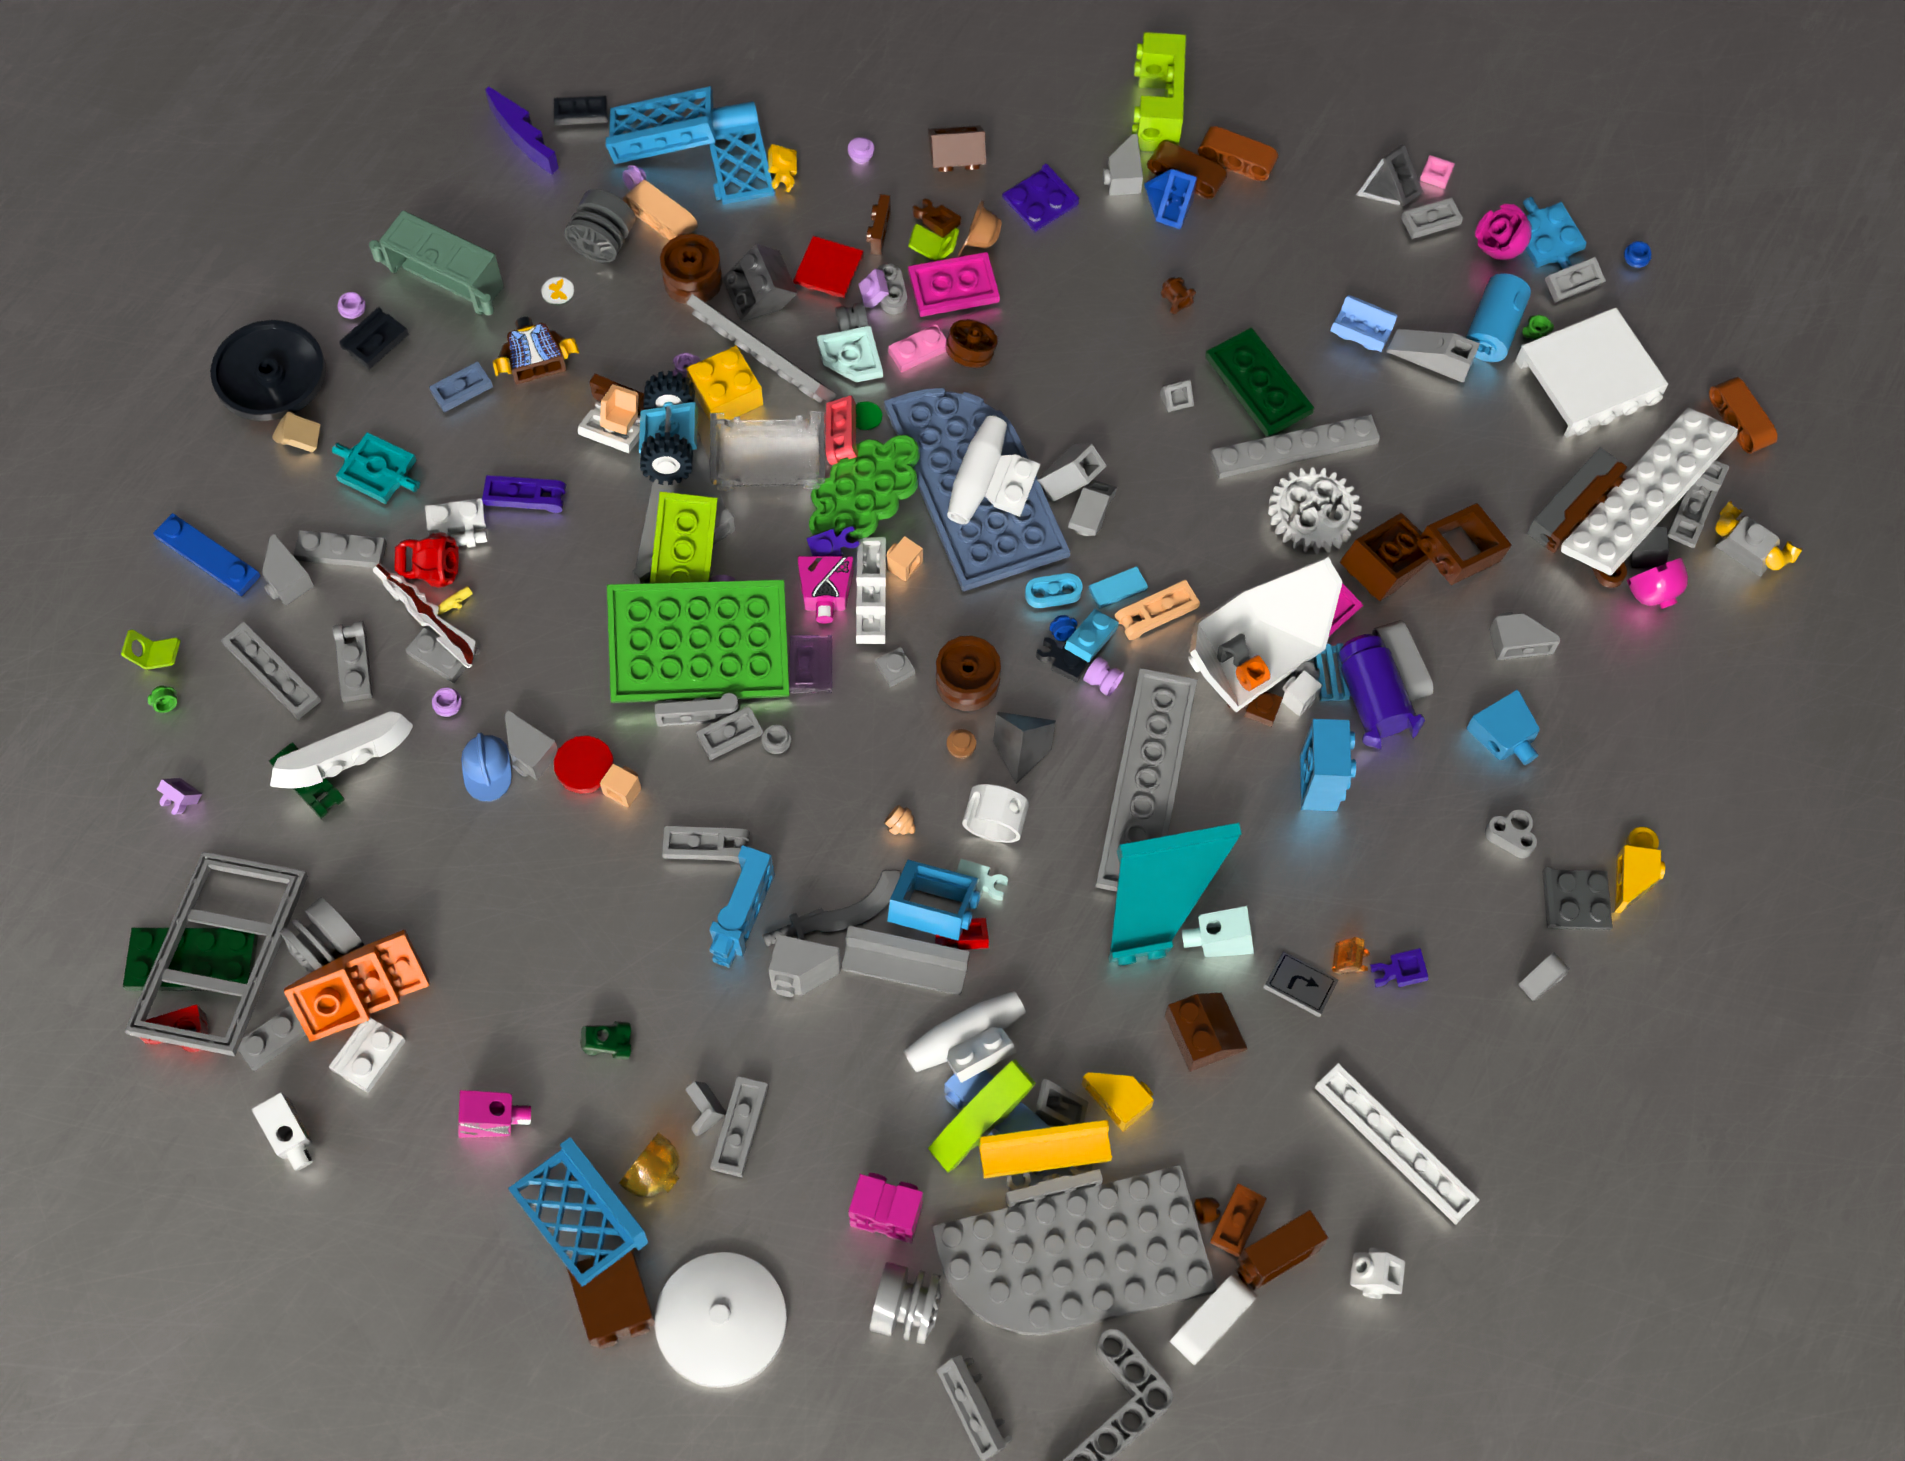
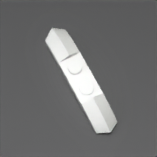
M389 711L279 757L273 767L270 786L279 788L312 786L323 782L322 779L338 775L342 770L349 767L362 765L373 757L380 758L394 750L405 740L413 724L402 714Z

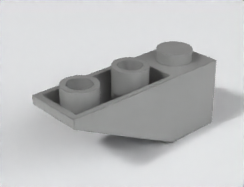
M1397 329L1387 352L1464 383L1480 343L1455 333Z

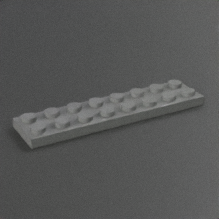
M1139 669L1096 888L1117 892L1120 862L1116 850L1120 844L1168 836L1197 679L1148 669Z

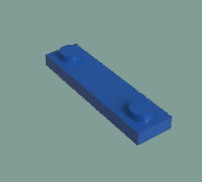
M173 513L153 532L156 539L241 597L261 577L256 569Z

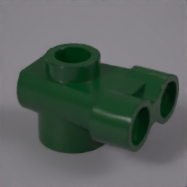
M615 1021L613 1025L583 1026L580 1040L582 1050L591 1056L603 1052L612 1054V1057L615 1059H629L631 1055V1024L629 1022Z

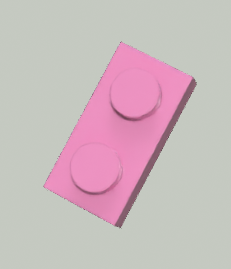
M937 324L888 346V352L900 371L904 372L945 353L947 339Z

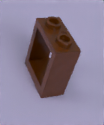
M1478 503L1428 525L1417 541L1422 551L1429 557L1450 585L1501 562L1512 546ZM1460 526L1481 551V553L1464 561L1442 536Z
M1309 1210L1245 1248L1236 1262L1238 1268H1236L1237 1274L1245 1285L1250 1284L1253 1291L1318 1253L1328 1240V1236L1312 1211Z

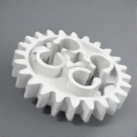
M1311 467L1309 474H1306L1300 468L1298 477L1290 472L1287 480L1281 478L1279 487H1274L1269 500V505L1271 506H1269L1268 515L1272 516L1270 525H1277L1275 534L1284 533V543L1293 540V549L1297 548L1299 544L1303 545L1304 553L1308 551L1309 547H1313L1315 554L1319 553L1320 547H1324L1325 551L1329 553L1332 544L1340 549L1343 541L1348 543L1351 534L1355 535L1357 525H1359L1361 519L1359 514L1362 506L1357 505L1359 496L1352 495L1354 487H1344L1346 478L1340 481L1335 480L1336 472L1331 474L1330 477L1326 476L1325 468L1321 470L1320 474H1316L1314 467ZM1319 493L1326 494L1328 497H1323ZM1341 496V504L1337 506L1334 518L1338 521H1332L1328 517L1330 516L1332 506L1336 503V499H1339ZM1292 500H1298L1301 502L1298 512L1294 516L1293 522L1291 521L1288 525V517L1292 515L1295 506ZM1301 524H1308L1311 527H1303Z

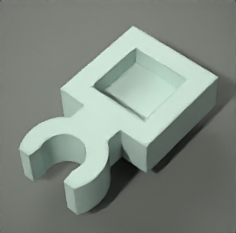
M960 859L957 873L978 878L976 891L981 892V895L983 891H986L993 899L1003 900L1004 892L996 890L994 886L996 884L1007 886L1008 877L1002 874L989 876L990 867Z

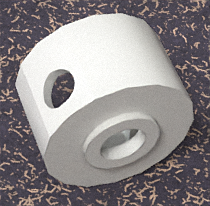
M990 784L976 785L972 787L962 825L972 834L984 839L1003 843L1016 842L1021 837L1030 803L1027 798L1011 789Z

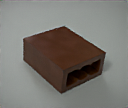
M633 1250L621 1257L583 1287L567 1268L587 1337L592 1347L599 1346V1349L608 1348L618 1343L617 1338L628 1334L631 1337L641 1336L650 1331V1326L655 1325V1319ZM595 1256L577 1262L576 1267L581 1274L594 1266Z

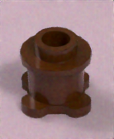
M1181 277L1169 278L1162 285L1161 296L1167 298L1171 303L1170 312L1172 314H1176L1180 310L1191 306L1194 302L1193 297L1196 294L1193 288L1188 290L1185 287L1184 279Z

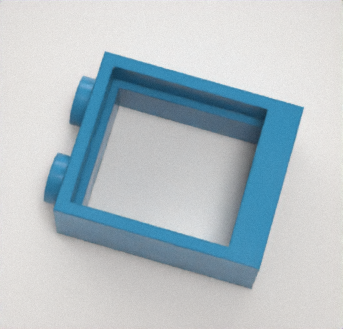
M907 860L890 898L887 922L959 941L963 929L968 930L973 915V912H970L971 909L976 910L979 904L981 892L976 891L978 878ZM914 889L962 902L958 914L910 902Z

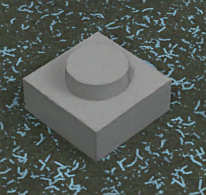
M901 647L875 659V664L889 687L915 675V668Z

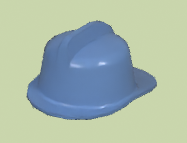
M477 733V737L471 739L462 751L463 780L466 790L473 798L480 801H493L504 795L511 784L512 773L509 751L506 743L501 738Z

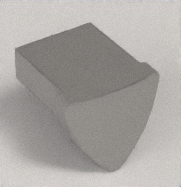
M694 1081L685 1088L702 1113L691 1128L694 1134L699 1136L724 1118L726 1110L706 1083Z

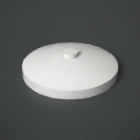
M729 1252L702 1255L680 1267L662 1289L655 1310L656 1337L667 1361L686 1379L708 1387L735 1386L759 1375L769 1366L779 1352L787 1327L786 1304L782 1291L774 1277L767 1269L753 1259Z

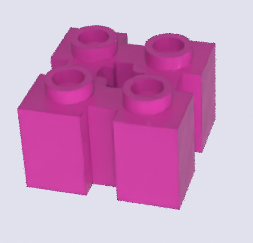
M868 1173V1176L860 1174L848 1211L850 1226L872 1233H882L889 1238L912 1244L923 1208V1192L918 1191L916 1185L908 1182H900L897 1186L887 1184V1178L877 1173Z

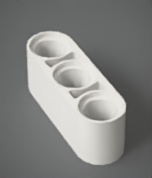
M1232 1273L1177 1332L1170 1343L1193 1365H1196L1258 1296Z

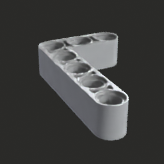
M1108 1329L1103 1332L1099 1337L1096 1352L1102 1363L1131 1395L1132 1399L1062 1461H1073L1077 1457L1086 1458L1088 1461H1112L1157 1421L1172 1403L1173 1394L1169 1385L1120 1330ZM1108 1339L1116 1340L1120 1345L1121 1351L1113 1355L1107 1353L1103 1347L1104 1341ZM1129 1365H1136L1141 1368L1143 1377L1140 1380H1131L1127 1377L1125 1368ZM1151 1391L1161 1392L1165 1397V1404L1160 1407L1153 1406L1148 1400V1393ZM1135 1413L1140 1419V1427L1130 1429L1125 1426L1123 1415ZM1102 1435L1111 1436L1116 1443L1115 1449L1109 1452L1103 1451L1098 1445V1438Z

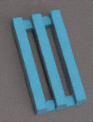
M1337 643L1336 646L1327 644L1326 649L1314 657L1315 669L1319 668L1320 677L1317 681L1323 685L1319 694L1320 702L1350 699L1351 695L1341 672L1342 664L1338 656L1343 643ZM1333 653L1337 655L1342 693L1338 692ZM1321 654H1326L1332 694H1327Z

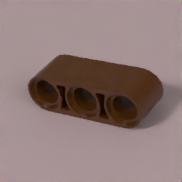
M1168 141L1160 142L1147 162L1148 169L1156 176L1170 169L1197 176L1195 194L1206 199L1214 198L1227 178L1226 170L1219 164Z

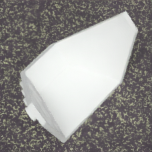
M1329 557L1239 592L1194 623L1193 634H1191L1192 641L1190 642L1191 648L1189 649L1191 655L1188 656L1190 664L1195 672L1201 671L1204 678L1235 712H1238L1293 673L1301 664L1310 661L1326 649L1343 583ZM1241 633L1245 635L1249 657L1259 655L1270 672V680L1251 691L1245 690L1237 679V667L1233 664L1234 656L1223 663L1217 659L1218 647Z

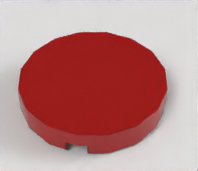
M588 735L576 736L566 741L557 750L554 758V771L559 782L567 790L578 794L593 793L601 787L600 782L612 764H614V758L608 745L599 738Z

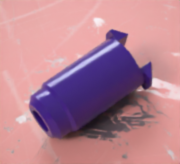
M1363 634L1347 641L1342 646L1338 656L1342 664L1341 672L1365 730V734L1362 737L1363 743L1366 746L1382 750L1381 738L1392 736L1407 728L1412 738L1416 737L1425 719L1422 714L1416 715L1389 648L1385 647L1383 639L1373 634Z

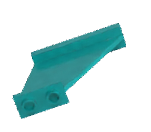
M1239 823L1119 845L1116 851L1120 868L1110 955L1108 956L1109 963L1118 961V966L1136 963L1137 957L1148 956V960H1156L1167 956L1166 952L1173 948L1172 940L1242 835Z

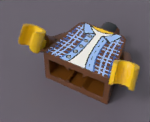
M521 317L515 322L517 330L510 331L507 334L508 342L502 345L498 358L493 360L495 376L508 372V375L513 374L515 384L518 385L567 371L564 358L567 359L571 353L575 352L578 354L580 351L574 338L566 339L555 330L549 331L545 323L533 325L530 317Z

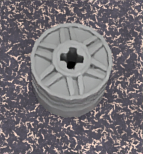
M322 897L305 910L311 921L308 927L297 919L292 921V924L300 934L295 936L286 927L279 932L289 952L309 972L322 967L321 964L324 961L327 964L334 961L335 958L332 954L336 951L344 956L364 946V943L355 931Z
M886 1262L874 1305L870 1331L891 1336L897 1323H903V1338L909 1341L912 1327H919L917 1343L925 1345L929 1333L934 1328L941 1301V1275L933 1274L929 1288L923 1287L925 1271L920 1270L914 1284L907 1283L908 1267Z

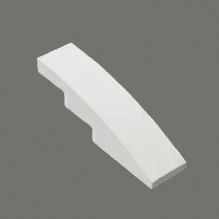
M865 537L857 540L861 541V545L857 547L856 644H885L886 537Z

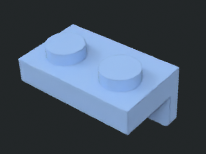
M1348 295L1332 325L1331 332L1336 333L1342 339L1358 342L1369 350L1381 352L1390 338L1398 315Z

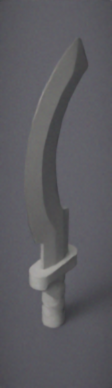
M883 870L871 893L854 905L832 911H824L820 908L798 917L797 913L789 915L790 925L762 935L766 946L775 944L778 934L788 937L797 935V939L805 940L804 934L815 930H820V932L840 931L848 929V925L857 926L870 920L890 903V898L901 876V872L899 870Z

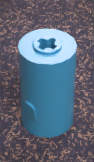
M1502 273L1496 274L1489 279L1466 335L1467 339L1480 343L1475 358L1487 362H1499L1507 356L1531 296V288L1521 278L1512 274Z

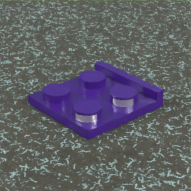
M1044 164L1040 171L1002 194V198L1034 232L1079 205V197L1047 164Z

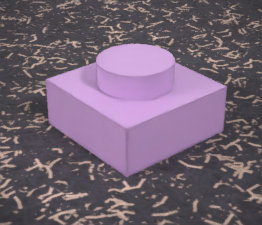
M874 269L859 283L863 303L866 307L874 308L889 294L882 270Z

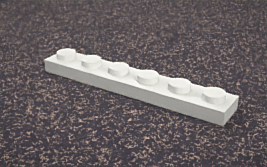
M1339 1063L1316 1084L1315 1088L1455 1225L1477 1204L1479 1199Z

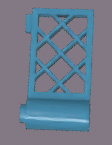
M754 101L713 108V129L716 134V140L726 139L731 142L725 151L716 147L715 143L709 144L718 182L713 184L716 201L722 200V204L725 205L774 196L775 191L772 187L771 174L768 172V161ZM755 133L756 140L751 146L740 141L744 135ZM736 145L747 151L741 160L730 155ZM751 154L761 159V163L756 169L745 163ZM725 159L736 164L730 174L720 168ZM741 168L752 174L746 183L735 177ZM758 177L767 183L768 188L757 190L750 185ZM730 182L741 187L738 193L726 195L725 189Z

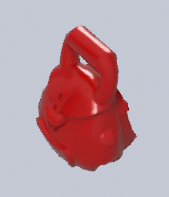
M443 532L432 533L422 540H403L395 547L394 570L398 575L406 579H422L432 587H445L452 584L456 575H458L459 547L453 537ZM407 547L413 548L411 571H406Z

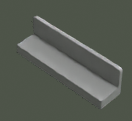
M848 925L846 949L841 968L844 971L961 995L970 951Z

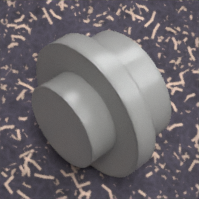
M772 725L763 732L761 738L762 745L769 753H783L791 745V734L783 726Z

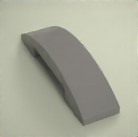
M1715 460L1684 494L1670 526L1668 538L1694 549L1717 492L1730 466Z

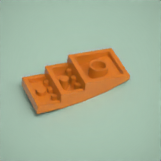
M404 929L320 967L284 988V993L309 1041L312 1042L370 1020L371 1013L400 1003V997L428 987L430 979Z

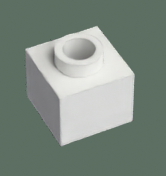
M1304 670L1298 678L1292 676L1283 687L1285 693L1282 703L1300 717L1319 697L1323 685Z

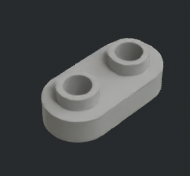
M882 264L877 269L884 272L889 294L880 301L881 308L886 313L899 314L907 307V292L902 272L895 264Z

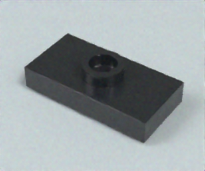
M607 97L554 98L555 125L608 123Z

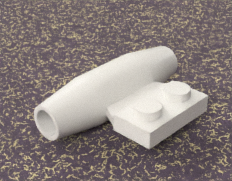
M987 416L969 443L953 483L947 516L958 524L969 523L984 497L994 505L993 507L1020 517L1040 467L1039 463L1016 454L1001 456L1007 424L999 417Z
M1015 991L979 1002L933 1027L904 1050L905 1055L915 1073L948 1062L962 1083L1017 1053L1013 1042L1007 1036L1004 1029L1026 1013L1025 1008Z

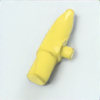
M467 586L445 599L438 605V615L446 613L453 608L461 609L462 601L473 595L471 589Z

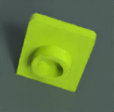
M916 224L913 227L908 246L933 261H940L953 252L959 229H953L942 238Z
M132 629L127 632L121 655L145 670L172 666L175 663L181 640L171 638L152 641ZM134 640L139 641L142 645V654L139 657L132 652Z

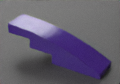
M488 86L485 91L489 107L500 126L514 144L533 162L553 175L559 169L555 151L545 146L542 132L531 125L529 112Z

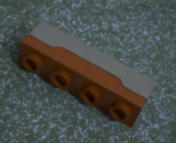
M1600 447L1537 515L1527 534L1555 554L1561 547V544L1588 517L1597 505L1604 503L1608 499L1607 495L1615 486L1619 487L1626 480L1623 478L1627 466Z

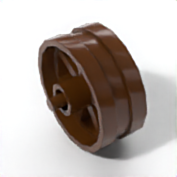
M970 319L959 320L953 323L949 330L945 350L948 356L956 363L971 368L984 367L991 362L998 339L995 332L984 323Z

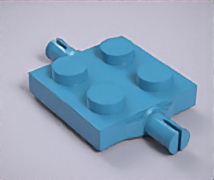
M1533 197L1525 199L1523 205L1529 213L1527 218L1531 224V240L1525 250L1535 267L1538 268L1548 263H1559L1562 269L1573 266L1569 257L1576 252L1584 250L1587 243L1563 203L1560 202L1550 207L1539 209Z

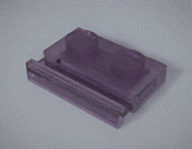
M790 635V693H819V691L832 693V635H828V637H819V635Z

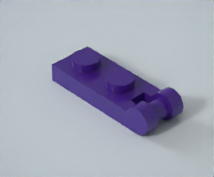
M486 475L482 502L484 506L542 509L551 513H560L563 510L564 502L561 498L565 494L566 484L560 480ZM543 492L550 493V497H542Z

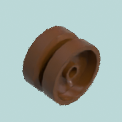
M683 234L671 239L663 247L660 263L664 288L672 299L678 303L686 304L693 294L704 302H708L719 293L723 279L719 250L713 241L698 234Z
M959 636L948 641L941 648L936 660V688L941 699L946 704L961 711H976L989 705L996 697L1000 686L1001 664L1000 656L994 646L979 637Z

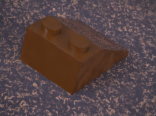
M1399 513L1356 539L1339 563L1372 596L1382 601L1397 591L1430 563L1431 560L1417 544L1422 532L1405 515Z

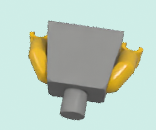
M1729 501L1719 512L1721 516L1715 529L1722 538L1715 547L1760 577L1768 568L1779 570L1789 562L1795 563L1803 550L1793 546L1792 542L1787 541L1781 551L1779 548L1780 538L1748 516L1744 515L1736 520L1743 510L1736 508L1732 501Z

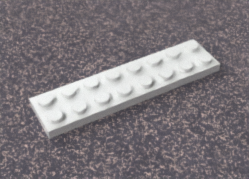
M1687 408L1623 477L1626 480L1619 487L1615 486L1607 495L1608 499L1604 503L1600 502L1561 544V552L1611 576L1737 437L1738 428Z

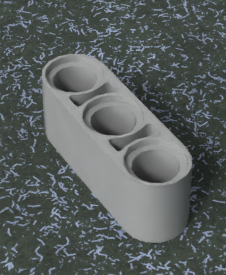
M1399 620L1374 628L1372 634L1381 637L1385 647L1391 651L1410 700L1413 701L1432 695L1434 689L1431 677L1405 622Z

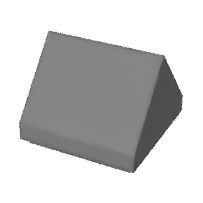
M1190 379L1163 385L1160 396L1168 413L1194 406Z

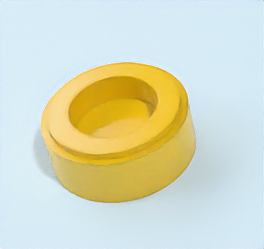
M1637 827L1628 835L1626 845L1657 849L1659 839L1652 829Z

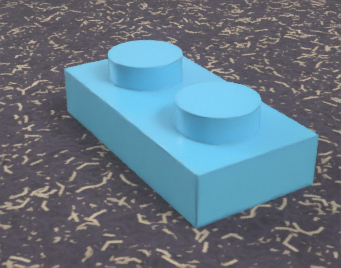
M1094 609L1067 640L1065 649L1089 663L1116 632L1119 622Z

